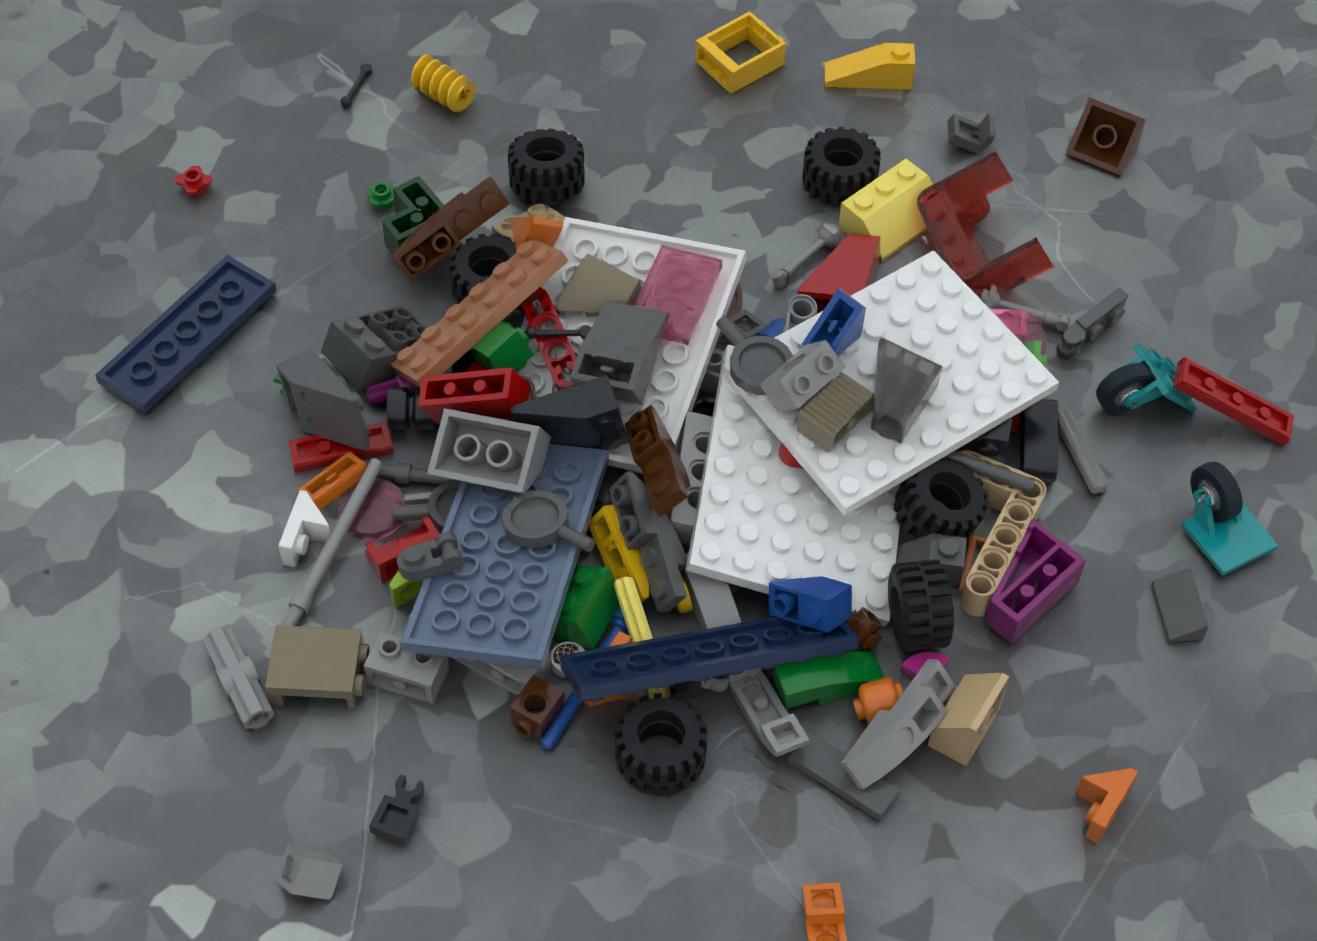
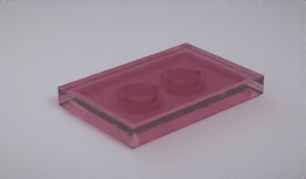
M661 245L634 306L669 312L670 315L662 339L685 345L689 344L723 267L722 259Z

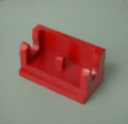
M428 516L421 518L423 523L421 528L376 548L372 541L365 543L367 548L365 555L381 583L393 579L399 571L397 557L402 550L413 545L436 540L440 533Z

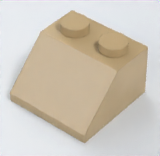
M1004 673L965 674L959 685H955L943 702L946 704L945 709L948 713L931 732L928 746L967 766L999 713L1009 676Z

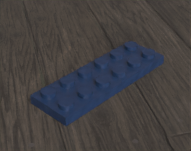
M226 255L95 374L97 383L139 410L147 413L276 292L275 283Z

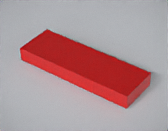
M387 422L368 425L371 434L367 435L371 448L368 451L329 440L320 435L288 440L294 472L298 473L328 467L348 452H352L361 460L394 454Z

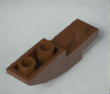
M488 177L465 195L463 192L459 193L436 211L400 245L392 257L409 280L413 281L461 246V239L510 203L495 181Z
M649 405L643 411L633 414L629 421L625 423L633 460L642 469L651 507L661 517L688 498L686 489L691 484L680 455L655 408Z

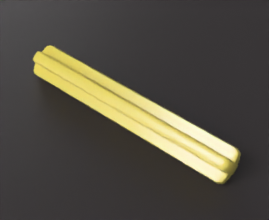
M626 576L614 582L615 592L629 635L632 637V642L653 639L634 579ZM655 687L647 689L650 699L654 698V693H662V698H669L671 694L670 688Z

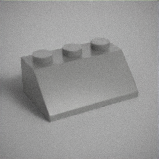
M444 408L427 474L525 494L543 470L551 436L539 426Z

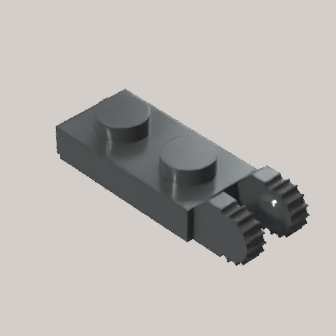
M1118 288L1077 319L1075 323L1063 332L1061 336L1062 341L1058 343L1056 349L1057 354L1062 358L1070 359V357L1079 353L1082 342L1088 338L1091 341L1094 340L1107 323H1116L1125 313L1123 307L1129 295L1121 288Z

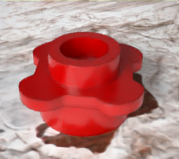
M191 166L183 174H178L175 177V182L177 185H182L183 191L187 195L199 196L207 190V186L212 183V178L210 175H205L200 166Z

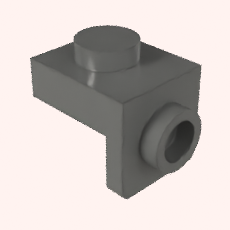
M953 114L947 120L948 142L957 147L979 154L995 139L994 116L987 114L979 124L957 114Z

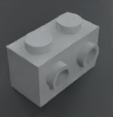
M380 631L364 664L367 684L434 704L449 671L448 657L404 652L401 647L403 634H390Z

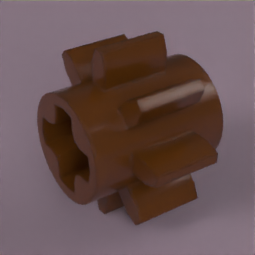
M861 607L858 612L854 609L852 616L845 621L858 636V649L855 651H858L861 647L865 650L867 648L872 649L882 638L877 633L878 628L882 625L880 620L865 607Z

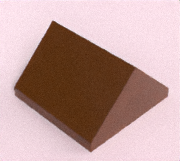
M1089 97L1066 154L1122 176L1138 149L1146 119Z

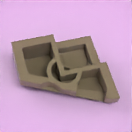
M587 254L566 284L555 306V310L559 315H566V311L585 312L586 317H597L607 301L635 306L644 293L640 280Z

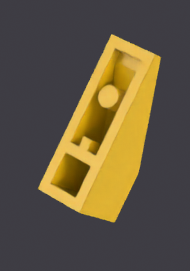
M883 43L824 62V87L912 90L915 70L914 44Z
M603 506L590 519L588 526L605 566L610 570L615 580L626 576L632 577L641 603H643L649 597V582L644 566L641 563L639 550H627L624 537L620 531V523L615 506Z

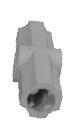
M218 627L209 631V634L202 640L204 647L216 669L215 674L227 700L231 699L241 723L245 729L253 728L255 730L267 725L268 721L274 717V713L260 686L261 681L249 656L245 657L231 627Z

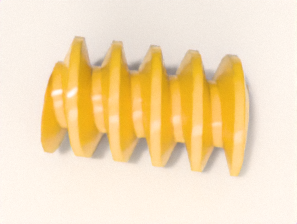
M430 54L421 56L414 65L411 83L415 90L421 91L425 96L431 97L432 100L439 102L442 106L448 107L452 112L456 113L466 109L472 102L476 91V83H469L467 76L460 75L457 70H451L450 66L446 64L442 65L440 60L433 59Z

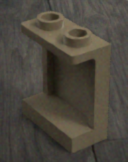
M276 625L265 683L270 706H284L286 696L346 699L348 708H356L357 697L363 696L365 690V675H361L362 665L365 664L370 653L369 644H365L363 641L362 630Z

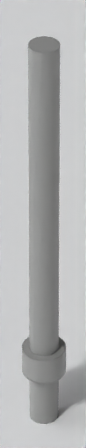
M375 458L370 460L303 586L291 598L288 604L290 610L281 626H297L302 615H307L313 604L312 597L383 467V463Z

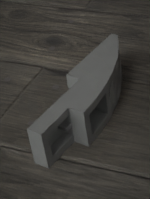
M626 472L609 488L611 501L615 506L620 523V531L624 537L627 550H639L641 563L646 572L650 593L654 599L657 612H669L687 597L680 574L687 566V558L678 535L666 513L660 517L652 509L647 487L633 472Z

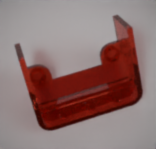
M996 151L924 189L917 198V206L938 255L970 289L983 290L985 288L990 290L993 284L997 287V291H1009L1052 269L1054 265L1037 237L990 262L988 261L973 225L983 220L990 211L987 195L1013 182L1010 173Z

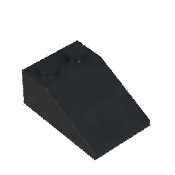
M607 375L510 406L515 422L541 427L551 436L549 444L614 450L622 444L629 442Z

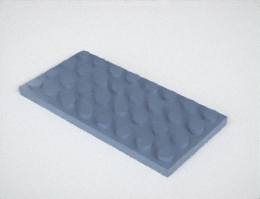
M549 444L543 470L526 492L544 490L555 493L564 500L568 508V527L586 535L609 462L608 450ZM460 482L442 533L452 532L455 534L458 542L457 550L462 555L463 566L459 570L424 579L401 639L402 651L543 669L581 548L562 539L541 548H526L516 545L507 538L504 532L502 513L508 503L519 493Z

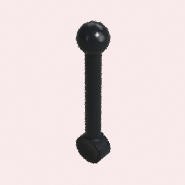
M370 64L361 65V74L347 96L341 98L340 102L343 107H350L352 105V97L364 78L372 74L373 71Z
M583 326L580 330H536L534 327H528L525 329V334L530 340L536 338V336H580L584 340L591 327Z

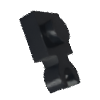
M400 775L395 783V798L384 795L369 825V829L372 834L405 845L420 814L419 806L414 804L423 798L425 790L423 782L419 781L414 790L405 791L404 788L407 784L406 776Z

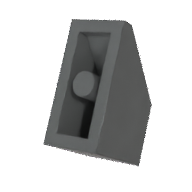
M931 533L897 546L896 563L938 559L947 573L950 587L959 589L964 569L967 538Z

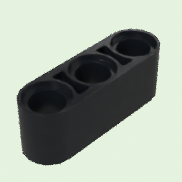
M1041 399L1021 411L1020 471L1035 476L1043 482L1055 483L1058 471V401Z

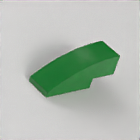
M853 651L845 652L840 656L825 655L814 657L807 662L793 661L778 664L774 667L773 680L785 709H789L817 700L820 706L858 694L861 684L883 678L884 675L873 652Z

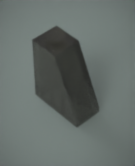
M881 337L878 342L874 363L873 393L875 396L871 411L870 429L876 431L884 438L892 439L901 444L938 387L943 366Z

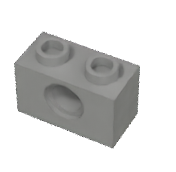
M827 340L805 345L759 385L778 412L800 408L845 367Z

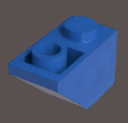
M823 576L773 580L769 582V615L829 633L852 616V585Z

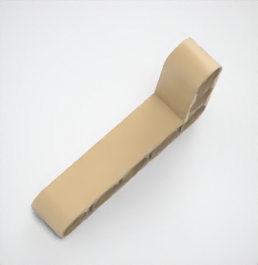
M967 450L960 453L1035 480L1031 492H1027L974 472L973 474L976 478L980 477L984 483L981 487L987 490L988 497L986 501L989 502V507L1001 511L966 578L960 601L961 608L967 614L979 617L988 613L991 599L1007 567H1009L1031 519L1037 520L1046 494V486L1042 480L1035 476Z

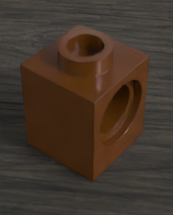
M533 675L510 706L511 725L515 731L524 737L529 738L532 736L541 741L543 735L564 705V691ZM531 709L543 710L536 714L528 712Z

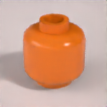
M883 677L861 684L858 690L859 698L853 700L859 721L866 719L869 725L879 710L890 711L904 692L901 682L895 683L892 678Z

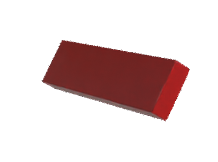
M1183 357L1177 363L1173 388L1283 446L1290 441L1294 419L1293 414L1186 357Z

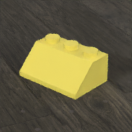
M906 158L841 203L838 228L846 235L851 233L880 236V262L882 263L944 219L946 211L929 176Z

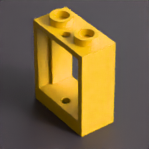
M749 11L697 39L695 62L730 94H733L785 65L787 43L781 36L775 34L767 27L764 21L758 19ZM745 40L750 41L762 52L741 65L736 64L724 53Z

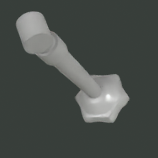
M827 222L818 226L819 240L791 263L786 264L781 271H775L771 274L774 286L776 288L784 287L787 283L786 279L792 277L796 270L823 246L831 249L837 247L841 243L840 238L842 237L839 228Z
M993 284L990 290L984 288L980 297L988 308L996 309L1000 307L1008 310L1026 311V317L1042 321L1043 324L1049 326L1055 325L1056 329L1060 332L1067 330L1070 324V317L1068 315L1055 316L1056 314L1046 311L1045 313L1001 300L997 287Z

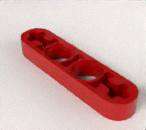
M539 287L521 303L530 327L539 330L541 325L549 322L555 324L554 330H564L550 296L545 289ZM535 300L540 302L543 310L539 314H537L532 303ZM536 336L535 339L557 390L575 386L572 381L567 382L562 372V369L568 367L571 375L576 360L567 336ZM562 347L566 349L565 355L561 358L553 359L549 357L550 352L555 348Z

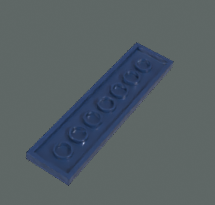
M770 617L560 655L561 670L580 701L595 702L612 695H633L644 689L655 687L669 688L676 683L687 681L702 682L713 676L724 674L739 675L745 670L756 668L771 669L778 664L793 661L807 662L814 657L825 655L840 656L846 651L858 649V636L845 622L829 633L778 617Z

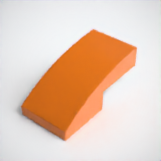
M840 882L802 884L807 941H847L844 924L845 910Z

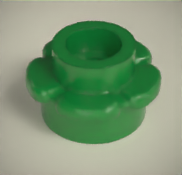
M384 182L374 184L366 193L367 198L370 199L371 206L376 210L390 209L394 205L393 188L395 187L389 186Z

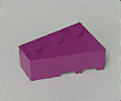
M1031 519L1027 531L991 599L985 623L1010 644H1013L1079 583L1086 560L1035 520Z

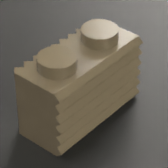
M840 372L838 376L819 390L818 395L813 400L809 399L798 409L797 431L802 433L804 437H808L815 445L824 448L825 452H830L872 410L875 394L844 372Z

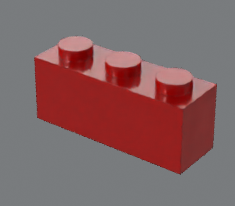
M512 367L423 376L418 407L437 424L441 422L444 408L497 419L513 417L510 406L528 401L530 385Z

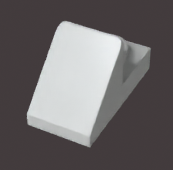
M299 491L278 545L282 565L296 567L300 555H305L307 552L309 540L326 543L331 534L327 521L306 491Z

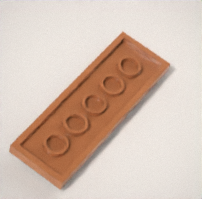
M533 238L530 241L524 242L517 248V253L508 261L502 262L494 268L491 276L483 283L475 285L464 300L459 304L451 306L438 323L426 328L422 332L421 338L412 346L401 350L397 355V359L390 366L399 376L421 388L423 376L443 374L569 260L561 250Z

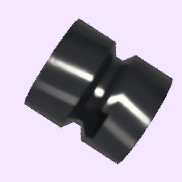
M389 387L387 397V423L389 430H408L410 425H414L417 430L436 431L437 423L418 407L421 388L418 387L414 393H411L408 387Z

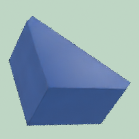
M838 288L802 344L805 346L827 340L838 357L861 337L866 307L844 290Z

